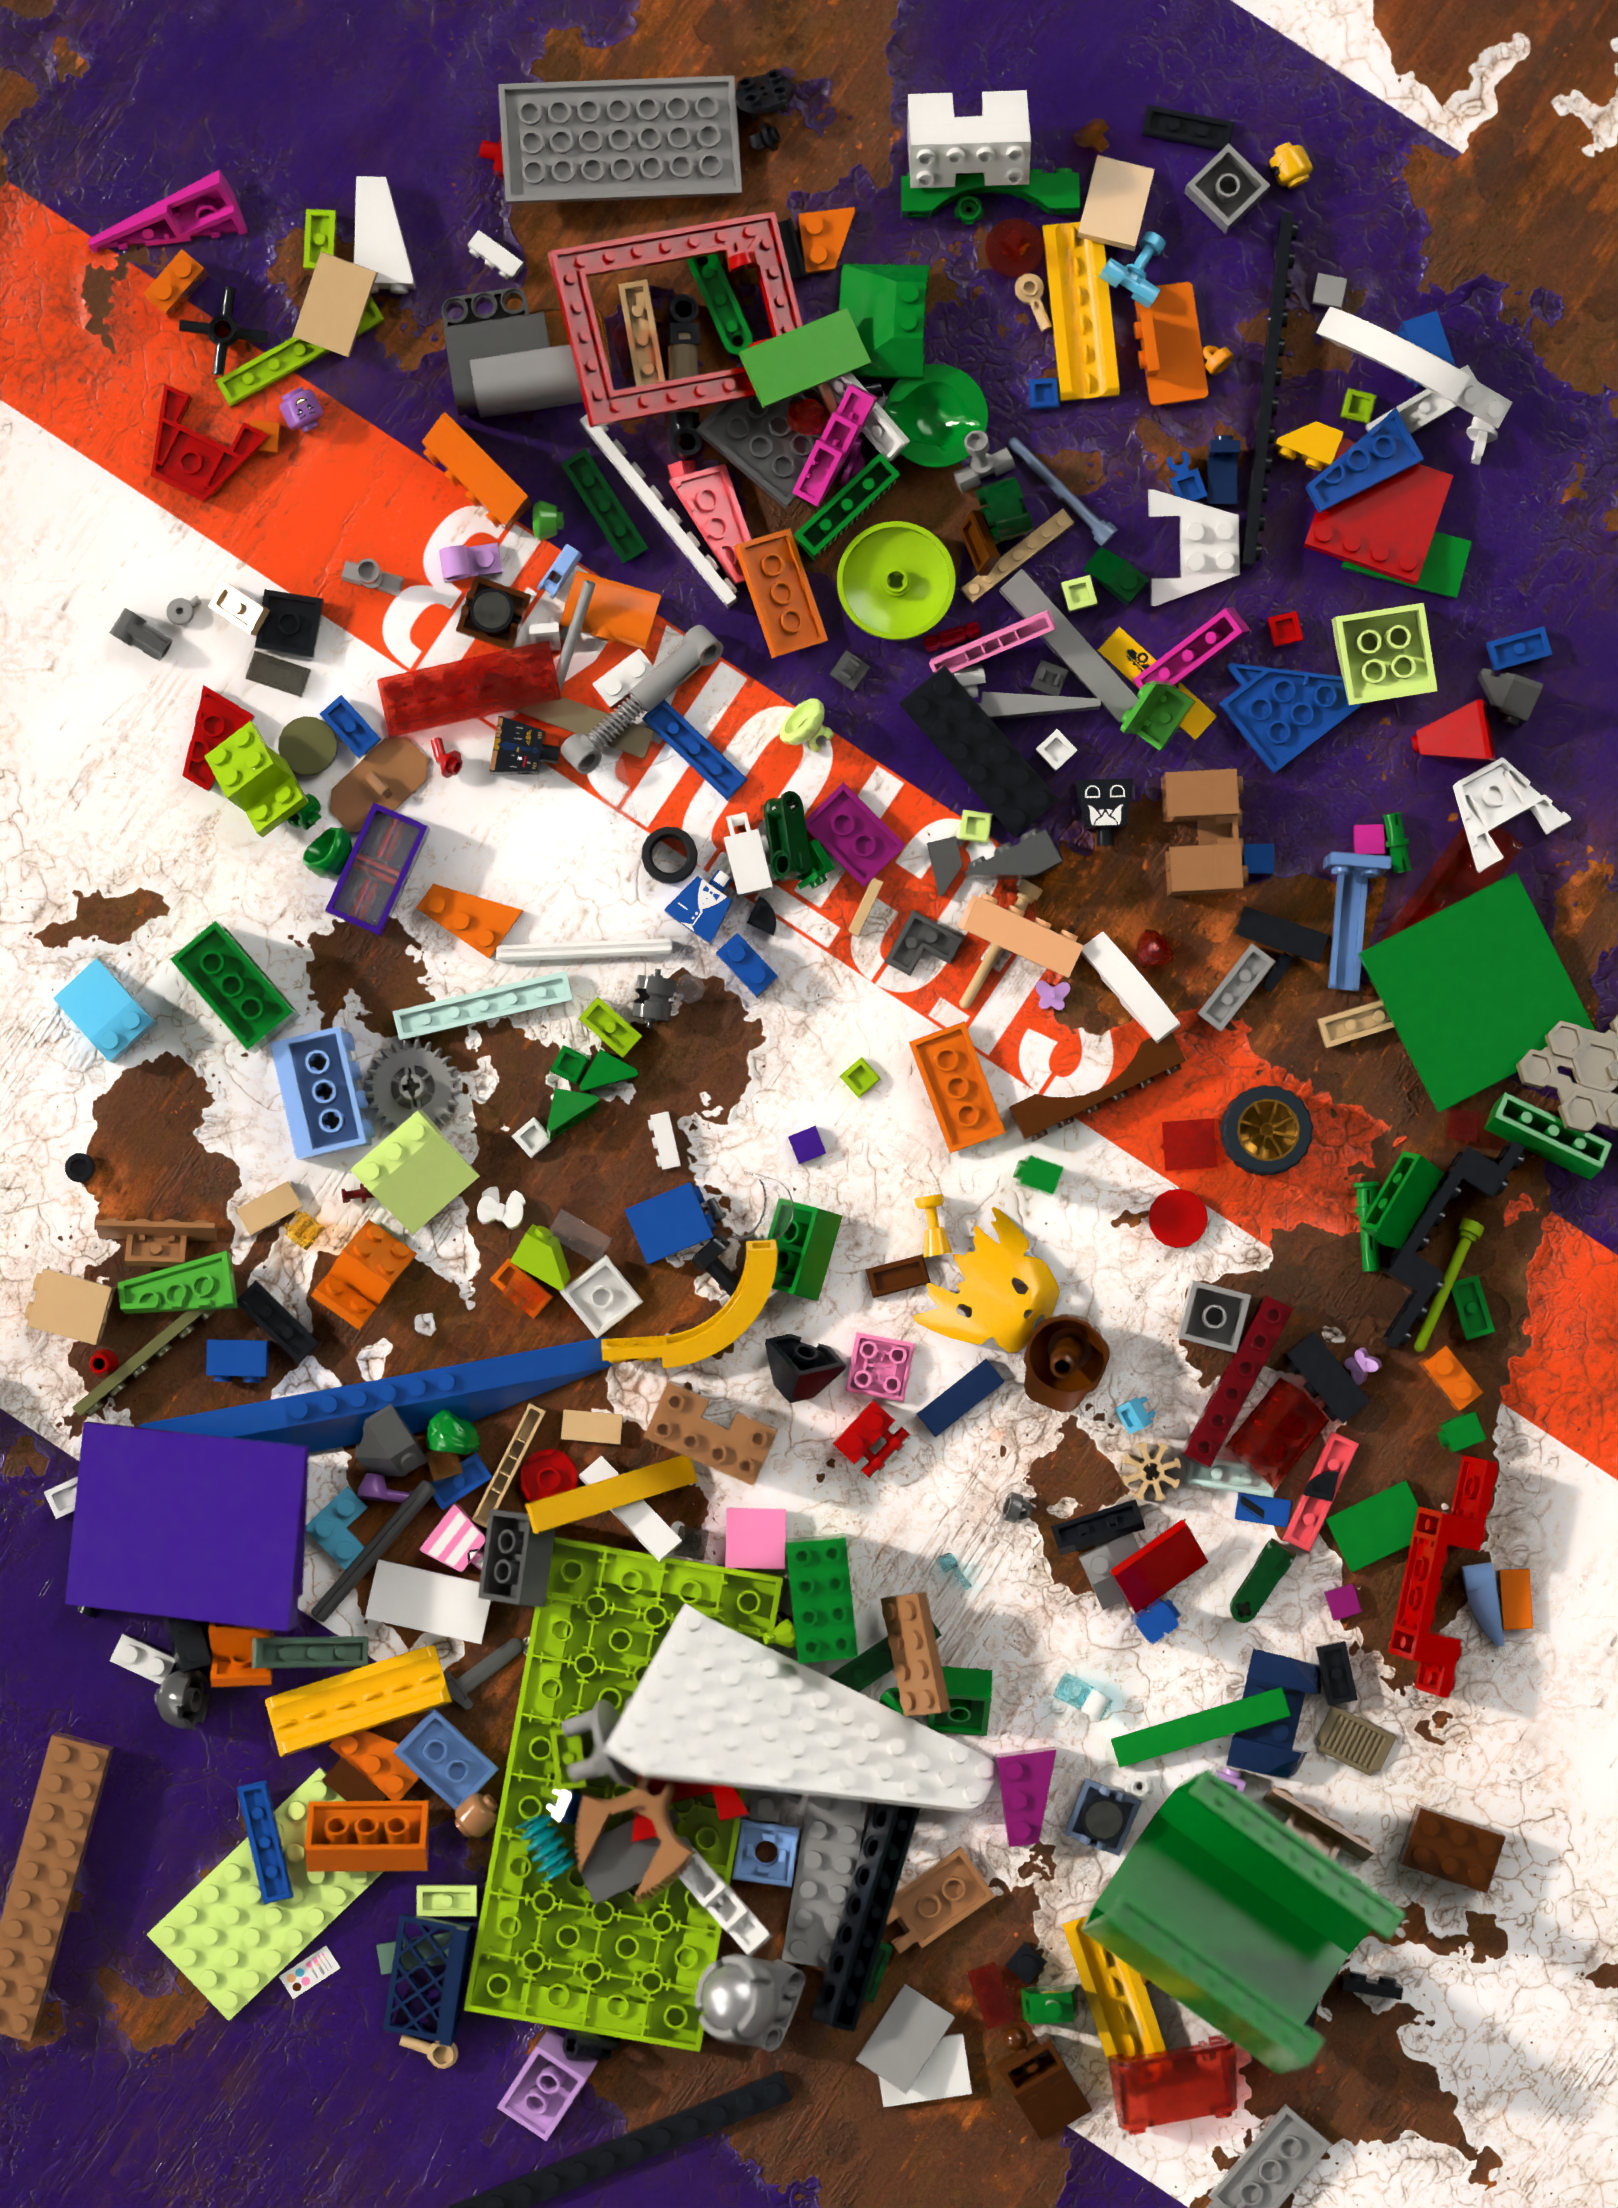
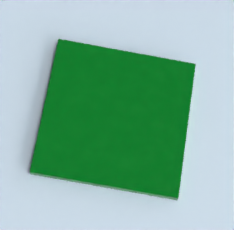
M1517 872L1490 884L1358 953L1437 1112H1441L1518 1072L1516 1064L1530 1049L1541 1051L1548 1046L1545 1035L1560 1020L1595 1031Z

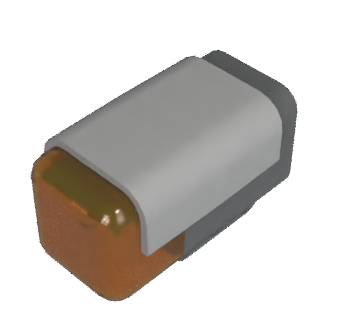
M506 288L448 298L443 303L444 335L454 398L459 416L479 413L480 418L584 402L561 309L530 314L527 297L518 288ZM517 298L523 303L519 309L511 310L506 306L509 300ZM483 303H489L493 306V309L489 314L482 315L477 311L478 307ZM594 306L613 384V372L604 316L602 311ZM452 308H461L464 311L463 315L458 319L450 318L448 313Z

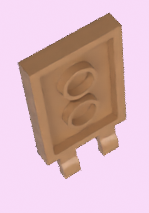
M958 1847L896 1891L886 1926L896 1919L905 1932L891 1941L899 1953H902L916 1941L921 1948L925 1947L995 1897L962 1847Z

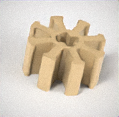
M1142 1441L1136 1444L1143 1459L1141 1462L1130 1458V1455L1127 1453L1124 1454L1121 1460L1123 1464L1128 1463L1136 1467L1137 1472L1126 1476L1122 1474L1120 1477L1122 1483L1126 1486L1129 1485V1482L1141 1479L1136 1492H1133V1496L1140 1500H1144L1143 1495L1148 1485L1151 1484L1155 1494L1153 1498L1156 1501H1160L1166 1498L1162 1494L1159 1485L1161 1480L1171 1484V1487L1177 1489L1180 1483L1179 1479H1172L1164 1475V1471L1174 1467L1180 1468L1181 1464L1177 1457L1160 1463L1165 1450L1169 1449L1168 1446L1160 1442L1157 1443L1158 1448L1153 1458H1150L1147 1450L1148 1443ZM1150 1463H1155V1470L1158 1471V1475L1156 1477L1151 1476V1479H1146L1147 1473L1143 1471L1145 1465L1150 1467Z

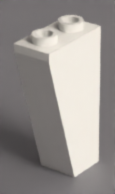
M356 176L354 263L378 272L371 293H377L378 289H390L391 293L406 294L408 289H415V281L386 177Z

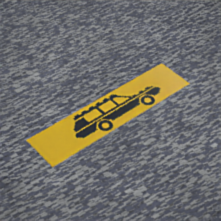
M1120 627L1097 650L1136 686L1137 684L1133 679L1156 662L1146 650ZM1179 683L1175 687L1196 701L1180 727L1196 740L1217 716L1183 684Z

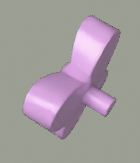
M1038 981L1035 989L1041 998L1038 1004L1041 1009L1053 1007L1056 1010H1062L1065 1006L1063 999L1069 993L1070 985L1062 982L1053 987L1045 981Z
M1365 1348L1356 1350L1355 1356L1349 1357L1344 1362L1345 1367L1351 1370V1377L1357 1385L1367 1380L1368 1372H1375L1382 1367L1381 1361L1376 1357L1369 1356Z

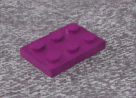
M844 782L805 820L806 830L815 839L819 840L820 844L863 888L906 847Z

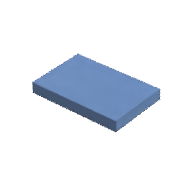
M435 1708L393 1750V1753L454 1810L471 1794L477 1793L499 1770L485 1754Z

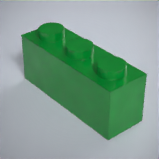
M1403 1151L1359 1227L1382 1245L1401 1249L1403 1243L1407 1241L1417 1219L1424 1211V1207L1432 1193L1437 1189L1444 1173L1422 1155Z
M1028 1155L1025 1157V1160H1018L1013 1177L1018 1179L1017 1186L1050 1197L1055 1194L1064 1167Z

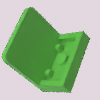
M1151 681L1150 684L1148 682L1145 683L1138 692L1137 697L1139 700L1134 708L1130 707L1122 716L1121 722L1123 724L1120 730L1125 734H1137L1158 750L1163 751L1196 701L1169 682Z

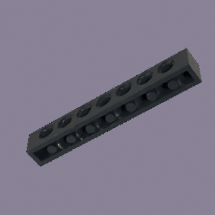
M883 1803L874 1804L811 2019L833 2028L855 2032L920 1808Z

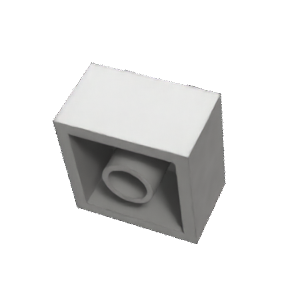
M1228 143L1186 185L1184 193L1226 234L1268 193L1270 184Z
M1190 1280L1176 1338L1237 1353L1251 1295Z

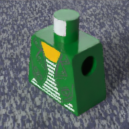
M1077 1984L1020 1987L1022 2018L1030 2024L1074 2022L1079 2015Z

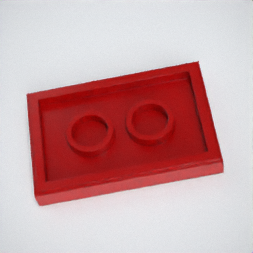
M1182 1519L1111 1569L1110 1573L1130 1607L1137 1614L1207 1564L1208 1560L1190 1528Z

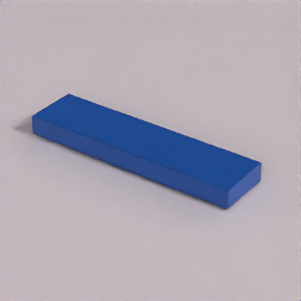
M665 699L642 718L652 730L726 801L748 780Z
M267 1780L238 1786V1796L263 1904L293 1898L294 1894Z

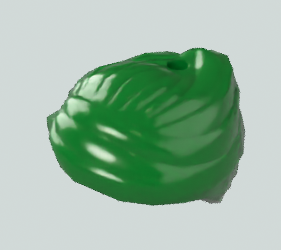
M343 827L328 828L306 848L303 854L304 865L314 874L318 875L319 878H339L353 849L350 835Z
M445 1409L429 1420L425 1435L426 1446L436 1452H452L466 1455L471 1452L477 1453L480 1450V1436L475 1426L469 1421L461 1419Z

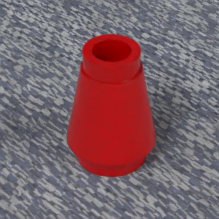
M109 1349L96 1350L89 1360L91 1372L99 1378H108L119 1366L118 1357ZM99 1358L105 1362V1366L101 1370L97 1368L98 1364H96V1360Z

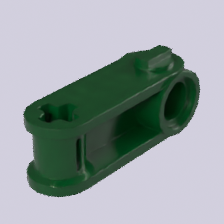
M787 791L780 798H770L764 804L771 871L775 878L783 882L788 880H804L809 877L812 871V859L809 850L803 803L796 792Z
M1270 1538L1254 1566L1231 1599L1230 1612L1232 1617L1240 1623H1247L1255 1618L1297 1555L1273 1538ZM1249 1602L1248 1607L1251 1611L1249 1613L1243 1612L1241 1615L1238 1614L1239 1610L1236 1604Z

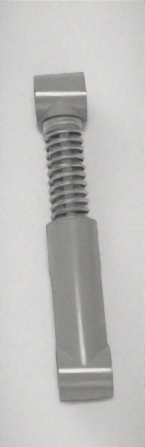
M703 625L692 627L685 634L682 645L629 691L630 699L626 698V702L622 701L623 706L618 705V709L614 708L615 713L610 712L611 716H606L607 720L602 719L603 723H598L599 727L594 726L595 731L590 730V733L587 734L576 733L568 737L561 747L562 756L580 774H588L595 770L601 762V750L604 749V744L608 745L607 742H612V737L616 738V734L620 735V730L624 731V727L628 728L627 724H632L631 720L636 721L635 717H640V712L642 714L644 712L650 713L702 665L709 666L716 662L723 652V644Z

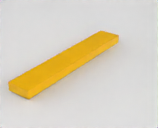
M680 1455L526 1504V1509L533 1532L539 1533L698 1482L691 1458Z

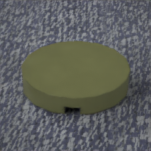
M303 716L292 720L283 728L279 736L278 751L280 756L288 762L291 770L299 775L313 776L323 772L332 765L337 755L338 742L334 731L326 722L316 717Z

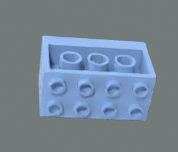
M338 1026L270 1042L296 1159L307 1160L372 1145L371 1138L375 1137L372 1120L366 1119L364 1109L368 1108L367 1097H365V1091L359 1090L357 1080L362 1079L359 1063L353 1061L351 1051L355 1050L352 1033L346 1032V1029ZM320 1056L326 1060L322 1070L314 1066V1063L317 1062V1058ZM326 1085L333 1089V1093L330 1094L328 1100L326 1097L321 1096V1091L324 1090ZM332 1114L340 1119L335 1129L328 1125V1120L331 1119Z

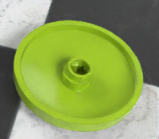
M903 521L876 524L857 535L844 551L837 573L839 599L851 621L869 635L890 641L916 638L934 628L947 613L953 600L956 585L953 561L943 543L927 529Z

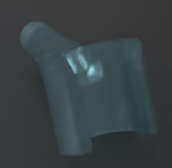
M952 1553L938 1557L944 1573L953 1569L955 1576L966 1590L972 1586L962 1573Z

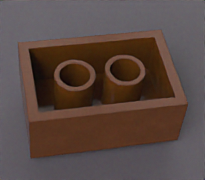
M1416 1804L1397 1861L1401 1865L1488 1893L1506 1836L1487 1827Z

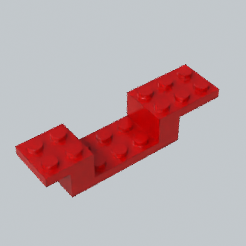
M1462 1455L1451 1513L1418 1506L1388 1653L1419 1662L1415 1689L1448 1699L1456 1683L1454 1674L1456 1664L1462 1654L1461 1639L1430 1630L1436 1616L1434 1610L1436 1598L1439 1596L1442 1588L1440 1580L1442 1569L1448 1559L1447 1545L1480 1551L1481 1545L1486 1538L1485 1525L1487 1515L1490 1514L1492 1509L1491 1496L1493 1486L1497 1483L1499 1475L1497 1462Z

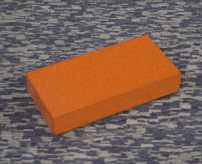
M509 1257L489 1280L529 1316L535 1319L554 1296L527 1272L511 1263V1258Z
M1530 1569L1498 1570L1502 1629H1533Z

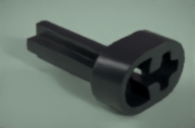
M720 1232L696 1253L690 1261L700 1271L705 1269L731 1297L740 1280L718 1258L731 1244Z

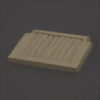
M1332 1705L1315 1739L1320 1741L1317 1750L1371 1776L1374 1769L1381 1770L1397 1736L1336 1705Z

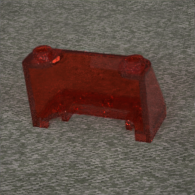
M1221 2034L1208 2037L1209 2044L1205 2041H1197L1198 2044L1148 2054L1139 2052L1134 2053V2056L1126 2057L1123 2056V2053L1108 2055L1118 2127L1122 2130H1128L1129 2135L1145 2133L1148 2127L1215 2115V2118L1232 2116V2111L1238 2109L1236 2050L1234 2042Z

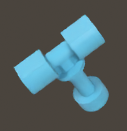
M1150 231L1144 234L1139 243L1142 251L1134 264H1127L1125 267L1110 258L1098 276L1115 288L1119 284L1133 292L1131 298L1146 308L1152 305L1161 289L1145 280L1147 275L1144 269L1151 257L1159 256L1166 245L1165 240L1160 235Z

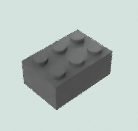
M490 1509L478 1598L517 1605L545 1607L556 1527L534 1533L528 1513Z

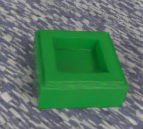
M563 1045L550 1072L577 1085L590 1058Z

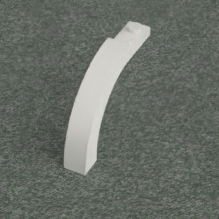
M1330 307L1316 332L1337 346L1369 358L1422 385L1492 427L1499 428L1513 403L1433 354L1374 324L1339 309Z

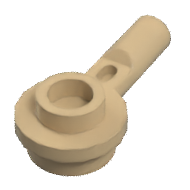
M1024 274L1016 281L1015 294L1019 300L1031 306L1041 332L1052 328V325L1040 300L1044 292L1043 282L1035 274Z
M402 2034L399 2045L427 2054L428 2060L437 2068H449L458 2059L459 2052L454 2042L449 2047L439 2045V2041H435L432 2044Z

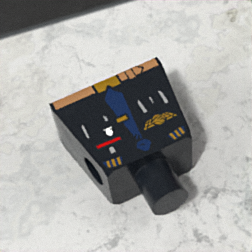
M498 716L489 772L492 775H537L540 772L541 762L558 764L561 747L544 744L546 733L541 729Z

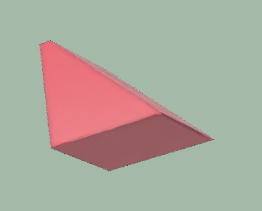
M681 460L668 465L670 480L696 472L695 460Z

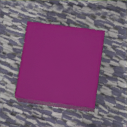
M1353 1583L1324 1591L1333 1621L1362 1612Z

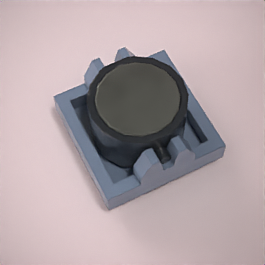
M1085 1778L1063 1833L1100 1851L1120 1856L1142 1801L1099 1782Z

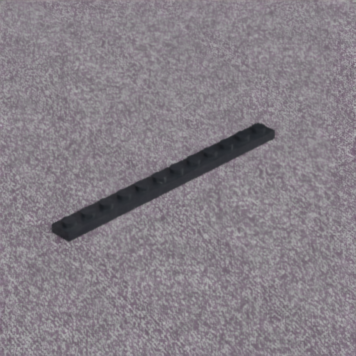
M1282 211L1279 218L1241 568L1252 569L1255 561H1260L1262 544L1257 543L1258 532H1263L1265 525V514H1260L1261 503H1267L1269 485H1264L1265 473L1270 474L1272 456L1267 455L1268 444H1273L1275 437V427L1270 426L1271 415L1277 414L1279 398L1274 397L1275 386H1280L1282 368H1277L1278 356L1283 357L1285 339H1280L1281 327L1286 328L1288 310L1283 309L1284 299L1290 298L1292 281L1287 280L1288 269H1293L1295 251H1290L1291 240H1296L1298 232V222H1293L1294 213Z
M779 2070L450 2204L448 2208H528L792 2100V2095L782 2070Z

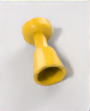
M943 1194L914 1198L916 1207L918 1209H925L928 1229L924 1230V1257L953 1253L944 1227L939 1226L936 1207L943 1205Z

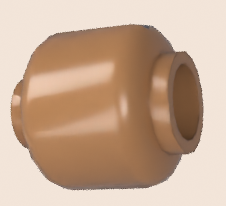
M473 1793L456 1808L454 1823L465 1836L480 1838L497 1823L498 1812L496 1809L499 1806L490 1795L486 1794L483 1796Z

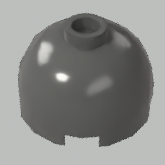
M178 1670L173 1672L163 1680L160 1687L156 1690L155 1704L162 1719L170 1726L186 1730H196L195 1725L197 1722H204L208 1712L210 1694L204 1695L203 1682L208 1680L202 1671L189 1670L181 1673Z

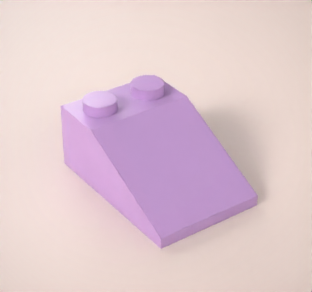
M549 2028L497 2106L499 2110L545 2141H547L598 2063L597 2060L567 2058L563 2051L564 2038Z

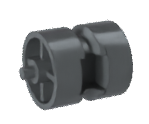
M655 969V974H651V976L638 975L636 992L639 994V998L634 1000L632 1017L645 1019L647 1028H652L653 1023H656V1021L670 1022L672 1005L668 1003V999L674 995L676 981L663 978L660 975L661 969Z

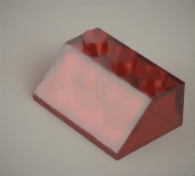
M1279 1377L1236 1433L1232 1435L1225 1447L1240 1463L1275 1490L1330 1420L1304 1391Z

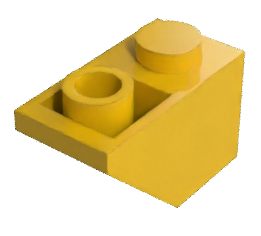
M1316 421L1279 437L1273 449L1278 450V455L1283 458L1294 460L1296 457L1306 461L1305 465L1307 467L1322 471L1323 468L1326 469L1332 464L1344 432Z

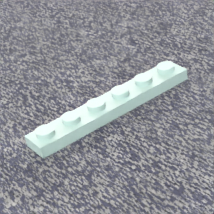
M567 971L392 1012L398 1037L401 1041L572 1001L573 996Z

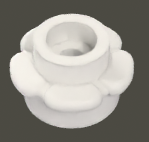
M1144 1772L1131 1774L1125 1780V1793L1129 1796L1145 1801L1149 1798V1794L1153 1793V1781L1149 1780V1776ZM1137 1784L1142 1785L1140 1790L1136 1788Z

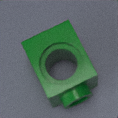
M1475 1411L1466 1412L1438 1424L1441 1431L1437 1432V1437L1442 1448L1448 1447L1449 1452L1454 1453L1486 1440Z

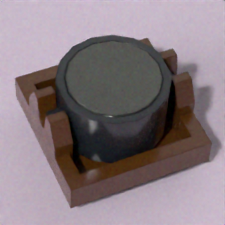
M475 575L471 589L467 592L465 604L462 606L456 632L512 652L532 596Z

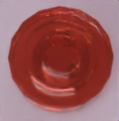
M805 399L789 407L787 411V424L792 430L803 435L822 434L830 420L831 414L818 401Z

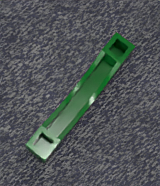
M1069 168L1056 169L1055 173H1043L1041 169H1030L1029 184L985 186L984 173H966V175H956L955 187L911 188L910 172L907 173V176H901L902 218L932 217L941 208L963 196L981 193H1002L1023 198L1041 208L1048 215L1078 214L1080 209L1079 172L1072 173V169Z

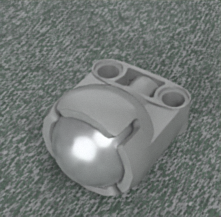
M740 1954L722 1957V1960L714 1961L705 1969L698 1982L695 1995L696 2008L699 2011L705 2012V2014L699 2016L700 2023L703 2028L718 2040L761 2047L768 2052H773L780 2046L789 2028L804 1987L805 1975L802 1971L780 1959L771 1961Z

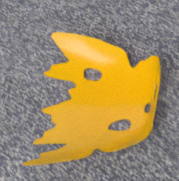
M992 1207L991 1210L996 1221H992L991 1224L998 1234L999 1244L976 1225L974 1227L975 1237L973 1238L976 1247L975 1251H968L965 1255L953 1254L954 1260L965 1277L964 1282L957 1284L960 1292L954 1294L937 1285L927 1283L929 1289L928 1296L939 1308L913 1316V1319L934 1332L972 1344H983L987 1339L993 1337L996 1343L1007 1352L1018 1353L1027 1347L1036 1319L1041 1315H1044L1045 1319L1052 1317L1060 1294L1059 1286L1051 1270L1043 1260L1024 1256V1253L1029 1249V1241L1002 1211ZM1013 1277L1022 1280L1027 1285L1028 1290L1026 1294H1018L1012 1286ZM965 1304L971 1307V1317L967 1318L959 1315L956 1312L958 1305ZM1028 1309L1032 1310L1028 1319H1025V1311Z

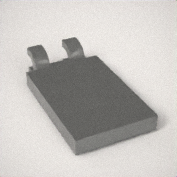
M670 1809L669 1814L672 1825L681 1822L676 1810ZM634 1819L602 1834L581 1874L595 1905H599L640 1885L662 1842L657 1837L632 1843ZM683 1836L679 1838L687 1847L693 1849L688 1837ZM575 1848L570 1850L573 1857L577 1856L576 1854H574Z

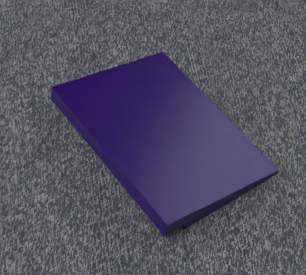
M84 1422L65 1604L289 1631L297 1627L298 1597L303 1595L309 1446Z

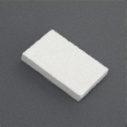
M963 2033L944 2035L907 2094L879 2076L883 2107L972 2094Z

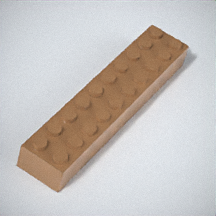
M55 1732L51 1735L0 1922V2034L29 2042L37 2034L114 1751L113 1746L61 1732Z

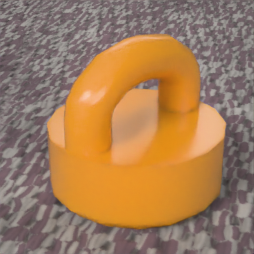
M1209 345L1203 349V355L1207 359L1205 368L1211 375H1217L1222 372L1234 359L1233 353L1227 347L1219 349Z

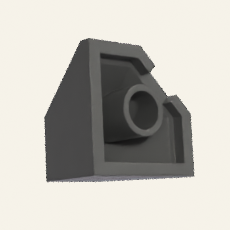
M1482 668L1478 673L1477 679L1495 715L1502 717L1501 721L1511 726L1518 727L1519 723H1526L1544 684L1507 672L1496 677L1494 676L1495 671Z
M389 1404L365 1420L362 1428L364 1434L361 1443L356 1446L354 1455L367 1473L404 1477L428 1461L418 1439L392 1404Z

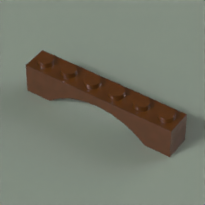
M1173 1033L1169 1034L1159 1043L1151 1037L1140 1044L1135 1057L1127 1068L1115 1080L1099 1090L1074 1097H1049L1034 1094L1008 1108L1023 1139L1030 1137L1033 1142L1048 1135L1046 1129L1055 1124L1060 1129L1074 1122L1073 1115L1084 1111L1087 1116L1101 1109L1100 1102L1111 1098L1113 1103L1128 1096L1126 1089L1137 1085L1140 1090L1154 1083L1153 1076L1164 1072L1165 1076H1169L1181 1070L1180 1063L1186 1060Z

